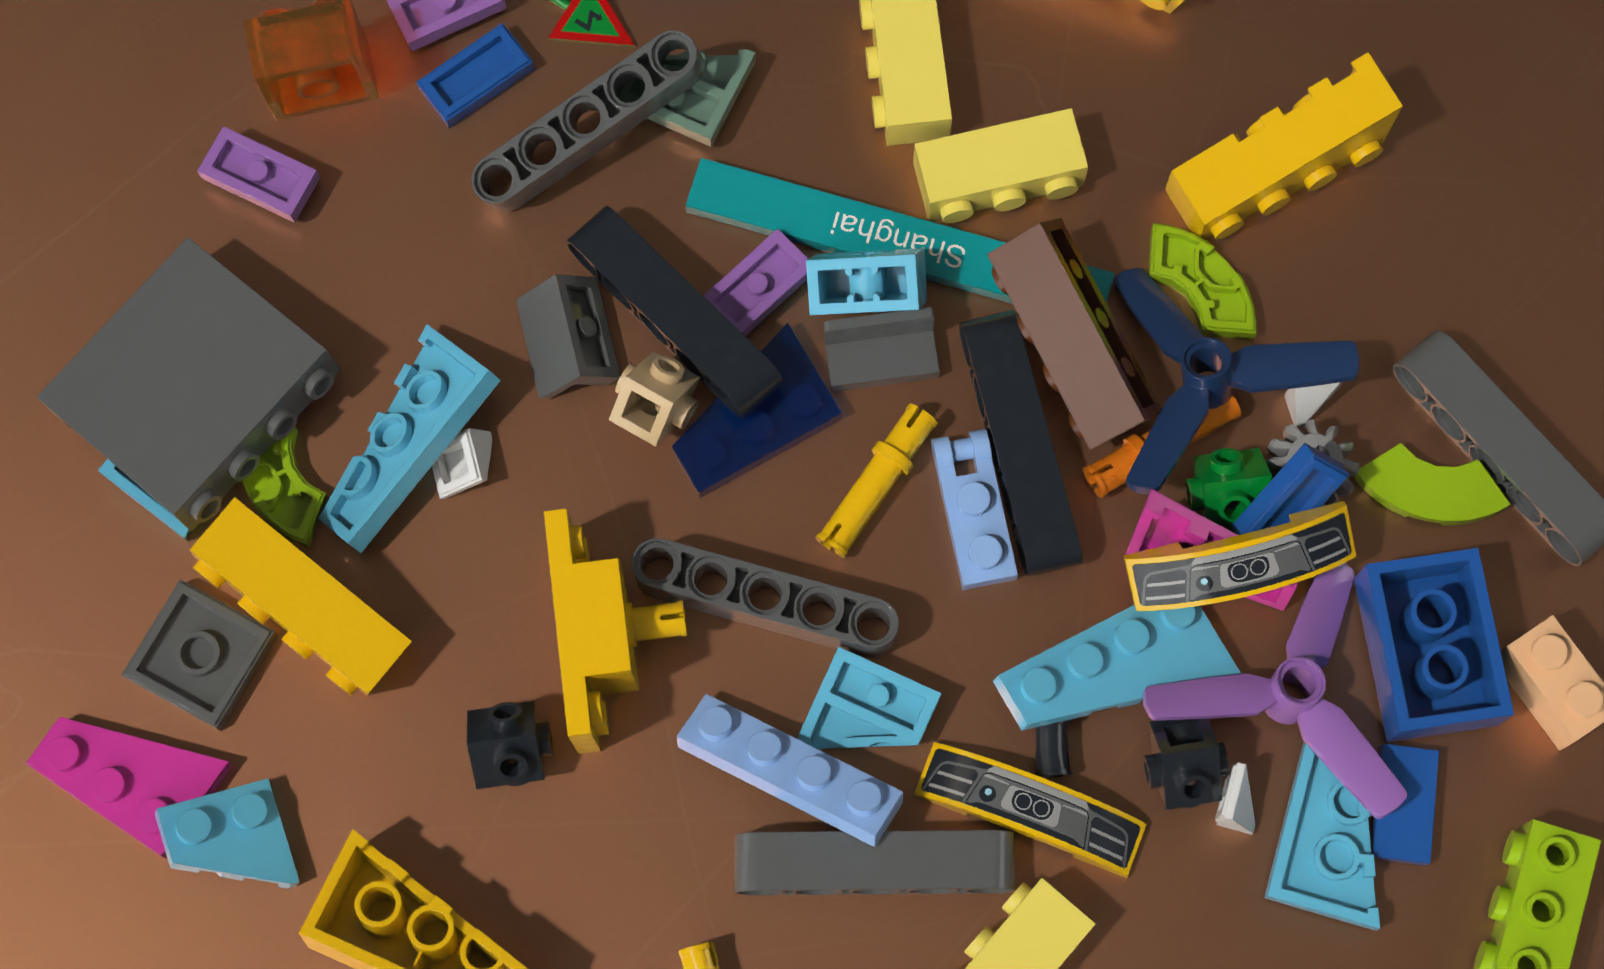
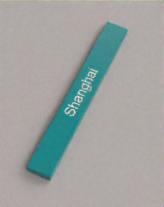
M700 159L685 205L686 213L768 236L776 229H779L793 243L829 253L924 248L926 280L1013 304L1009 295L1004 294L996 285L992 276L993 265L987 256L988 253L1006 242L708 159ZM1087 265L1102 296L1107 302L1115 273Z

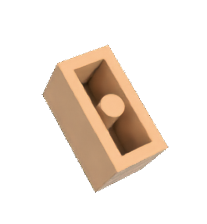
M1554 615L1501 650L1507 681L1559 751L1576 742L1604 722V682Z

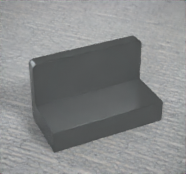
M555 274L517 299V308L539 398L550 399L574 384L608 386L621 377L597 277Z
M925 307L919 310L896 311L825 321L824 345L831 393L939 378L940 371L933 333V308Z

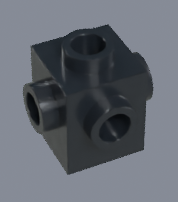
M535 701L523 703L503 702L493 707L467 711V748L476 790L505 785L521 786L528 782L544 780V757L554 754L553 740L549 721L539 723Z
M1186 719L1149 722L1152 754L1143 755L1144 774L1148 788H1158L1165 809L1193 808L1200 804L1222 801L1221 777L1229 776V762L1226 748L1223 742H1217L1209 720Z

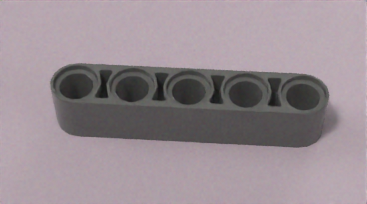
M678 30L666 31L653 38L483 158L475 166L471 175V185L475 194L490 207L501 212L514 211L529 202L694 86L704 71V59L694 41L686 33ZM676 49L689 51L690 58L683 69L678 71L664 69V61L671 51ZM632 80L644 81L645 91L639 100L630 103L621 101V90L627 82ZM587 111L600 112L601 121L593 132L588 134L578 133L577 122L583 113ZM545 141L555 142L556 153L554 158L545 165H536L533 161V154L537 146ZM501 172H510L512 176L510 189L501 196H492L490 193L491 180Z
M1439 330L1433 331L1393 365L1394 375L1405 391L1471 461L1478 459L1506 499L1565 561L1574 566H1581L1604 546V499L1449 335Z
M653 538L646 540L636 548L632 555L631 566L638 587L644 594L654 599L669 603L683 600L684 607L826 647L834 649L841 647L866 658L885 656L893 649L897 641L899 619L896 610L888 602L879 598L666 539ZM655 558H666L672 562L673 569L666 578L652 580L643 574L646 564ZM715 572L723 575L727 579L725 588L715 595H706L700 592L696 587L699 579L704 574ZM771 587L781 595V599L774 608L760 610L750 603L752 594L759 588ZM824 602L833 608L835 615L827 624L814 625L804 617L805 609L812 603ZM878 617L888 625L889 631L882 639L875 641L862 637L857 627L865 618Z
M885 831L875 847L845 832L740 833L734 836V893L740 895L989 894L1016 891L1014 832Z

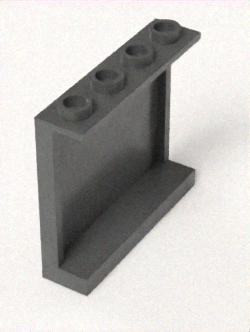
M187 237L40 392L37 398L62 422L77 432L192 532L199 523L208 521L216 514L221 506L222 498L238 481L247 479L256 470L260 457L276 440L283 439L293 430L298 416L312 400L321 398L330 390L336 374L341 369L322 345Z

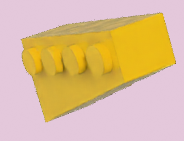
M1369 52L1351 62L1353 68L1351 75L1332 86L1326 77L1307 89L1308 94L1301 98L1294 105L1293 110L1287 114L1283 109L1276 107L1261 116L1258 121L1249 127L1246 132L1248 137L1241 141L1237 134H1231L1171 171L1165 191L1191 233L1202 239L1212 235L1216 240L1223 239L1241 228L1244 224L1243 219L1258 211L1263 216L1271 214L1290 201V194L1304 187H1307L1309 191L1317 190L1336 177V170L1353 162L1355 167H1360L1382 153V145L1403 105Z
M235 497L190 549L193 556L198 560L192 567L216 588L219 589L226 582L243 597L237 604L262 625L271 618L285 629L287 633L281 640L308 661L313 653H315L330 665L331 668L325 676L350 696L357 689L368 695L412 642Z
M354 829L350 832L299 931V935L308 948L354 969H528L478 928H474L437 895L434 896L409 876V873L393 860L388 859L374 848L368 840Z

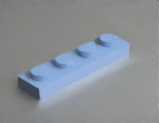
M705 694L677 735L678 748L873 847L877 845L903 803V791L708 694Z

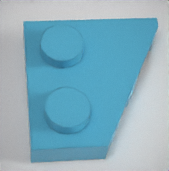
M838 647L797 739L816 749L919 745L942 693Z
M269 779L156 809L155 818L170 868L195 873L209 871L217 873L220 877L241 881L244 878L277 883L278 887L287 889L296 887L300 882Z

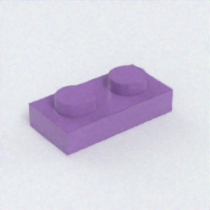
M387 0L411 52L507 9L505 0Z
M224 126L197 170L203 180L294 223L321 178L316 169Z
M776 229L711 288L704 297L746 336L807 280L806 260L808 258L779 229Z

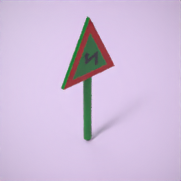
M549 0L565 10L549 35V40L635 47L607 0Z

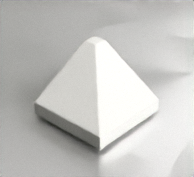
M1342 382L1288 389L1284 397L1294 426L1297 428L1305 426L1307 421L1339 389Z
M468 428L458 433L432 465L440 499H447L487 481L493 441L490 431Z
M1237 762L1229 769V776L1225 777L1222 788V801H1219L1215 821L1217 822L1216 825L1252 835L1255 828V817L1246 764Z

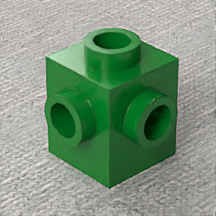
M1222 448L1213 451L1211 454L1193 456L1194 478H1186L1185 480L1187 505L1190 510L1198 511L1201 516L1234 532L1235 530L1231 525L1272 480V475L1260 449L1236 450Z

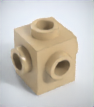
M653 351L637 366L632 363L629 364L622 373L615 388L618 397L609 421L656 447L676 426L684 429L691 420L698 405V400L692 396L700 377L686 370L676 359L661 356Z

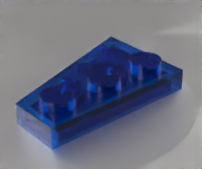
M788 323L761 351L777 368L784 379V383L744 420L737 417L717 398L672 446L675 457L699 498L842 419V412Z

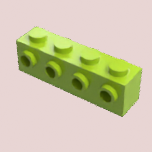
M1535 819L1519 826L1518 831L1512 830L1510 832L1502 856V862L1509 865L1504 886L1498 885L1495 888L1488 910V918L1495 920L1490 942L1484 940L1481 943L1476 955L1474 969L1570 968L1601 840Z

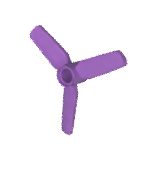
M1346 563L1314 576L1286 643L1287 660L1280 664L1270 679L1244 673L1152 685L1146 687L1143 692V706L1149 718L1156 721L1257 716L1265 711L1269 717L1279 723L1288 725L1298 723L1303 741L1376 819H1382L1392 814L1407 798V792L1342 708L1321 698L1326 688V679L1322 669L1329 662L1355 577L1354 570ZM1282 683H1291L1297 686L1303 693L1304 699L1291 697L1285 691Z

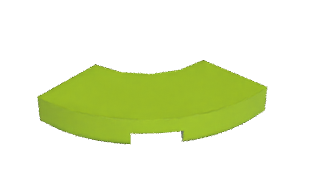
M1153 223L1150 238L1148 275L1154 282L1168 285L1186 298L1196 314L1198 330L1203 336L1254 340L1256 336L1254 305L1248 288L1239 272L1236 273L1229 263L1215 251V247L1199 236L1173 226Z
M294 427L286 437L276 440L260 457L256 470L242 482L254 507L275 530L293 542L310 549L320 523L318 518L326 506L329 497L323 491L308 484L300 474L294 453L298 431Z
M1402 443L1361 467L1357 474L1352 476L1367 494L1392 512L1405 518L1409 516L1427 522L1441 523V525L1445 526L1464 525L1482 521L1506 510L1511 505L1478 459L1459 467L1435 466L1416 458Z

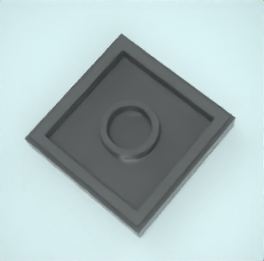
M180 579L121 676L221 731L278 637V634L274 630Z

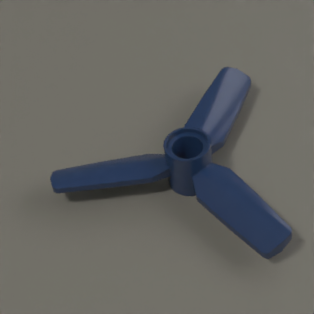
M1133 268L1124 270L1113 279L1115 289L1164 355L1181 364L1183 386L1167 399L1126 477L1127 487L1139 494H1149L1151 489L1158 492L1207 417L1209 409L1224 405L1230 399L1233 387L1250 393L1352 381L1358 377L1359 354L1356 344L1352 341L1248 345L1231 353L1227 345L1222 341L1210 337L1203 338L1202 333L1143 269ZM1202 372H1215L1212 375H1200Z

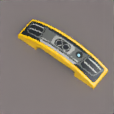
M1342 501L1289 514L1290 523L1185 549L1181 547L1179 542L1124 555L1134 607L1136 611H1156L1234 600L1291 585L1342 565L1356 557L1347 504Z
M937 742L933 743L914 793L916 797L965 816L969 813L1074 854L1073 858L1125 878L1128 877L1147 825L1114 807L1045 778L990 758Z

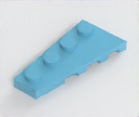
M426 324L418 339L423 348L413 366L404 364L394 382L400 389L386 414L377 412L367 430L370 432V443L364 454L352 457L318 518L360 553L363 552L501 381L491 371L428 324Z
M1133 605L999 674L993 683L1022 731L1087 716L1092 712L1112 707L1122 708L1139 704L1143 701V692L1148 686L1241 674L1200 606L1169 610L1136 611Z

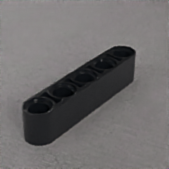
M604 206L565 241L571 253L593 277H597V280L685 367L699 376V380L740 419L744 420L784 383L782 375L772 362L609 206Z
M1010 310L960 322L959 332L963 352L984 429H986L994 466L1025 575L1028 577L1082 564L1078 534L1015 312Z

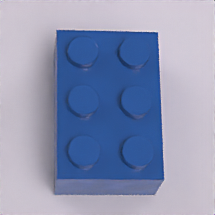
M1473 548L1366 564L1354 578L1387 743L1495 727L1512 717L1514 711L1479 549Z

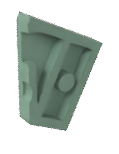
M706 50L700 51L704 59V71L699 81L647 119L712 147L756 62V53L753 51L738 50V55L706 56ZM684 51L677 55L668 54L664 61V69L668 71L683 69L689 61V51ZM641 80L627 82L621 90V101L630 103L639 100L645 91V82Z

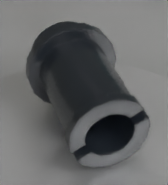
M1072 719L1033 728L1036 760L1035 775L1042 778L1072 776L1067 726L1072 725Z

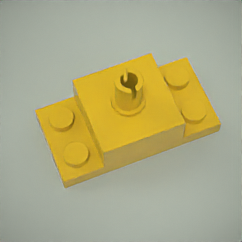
M567 509L544 511L567 733L578 754L601 751L599 736L609 735L607 708L605 701H602L601 695L639 691L634 647H637V641L680 635L682 637L687 636L683 600L675 603L633 608L632 602L629 603L627 581L619 559L590 561L587 537H584L582 524L573 525Z

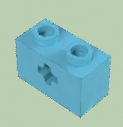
M924 248L822 253L806 260L810 315L919 310L928 302Z

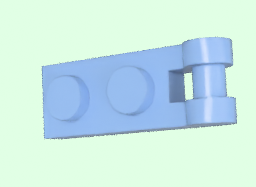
M986 429L970 431L968 438L949 441L948 436L931 439L933 458L962 590L1017 580L1018 573ZM973 459L976 473L956 477L954 462Z

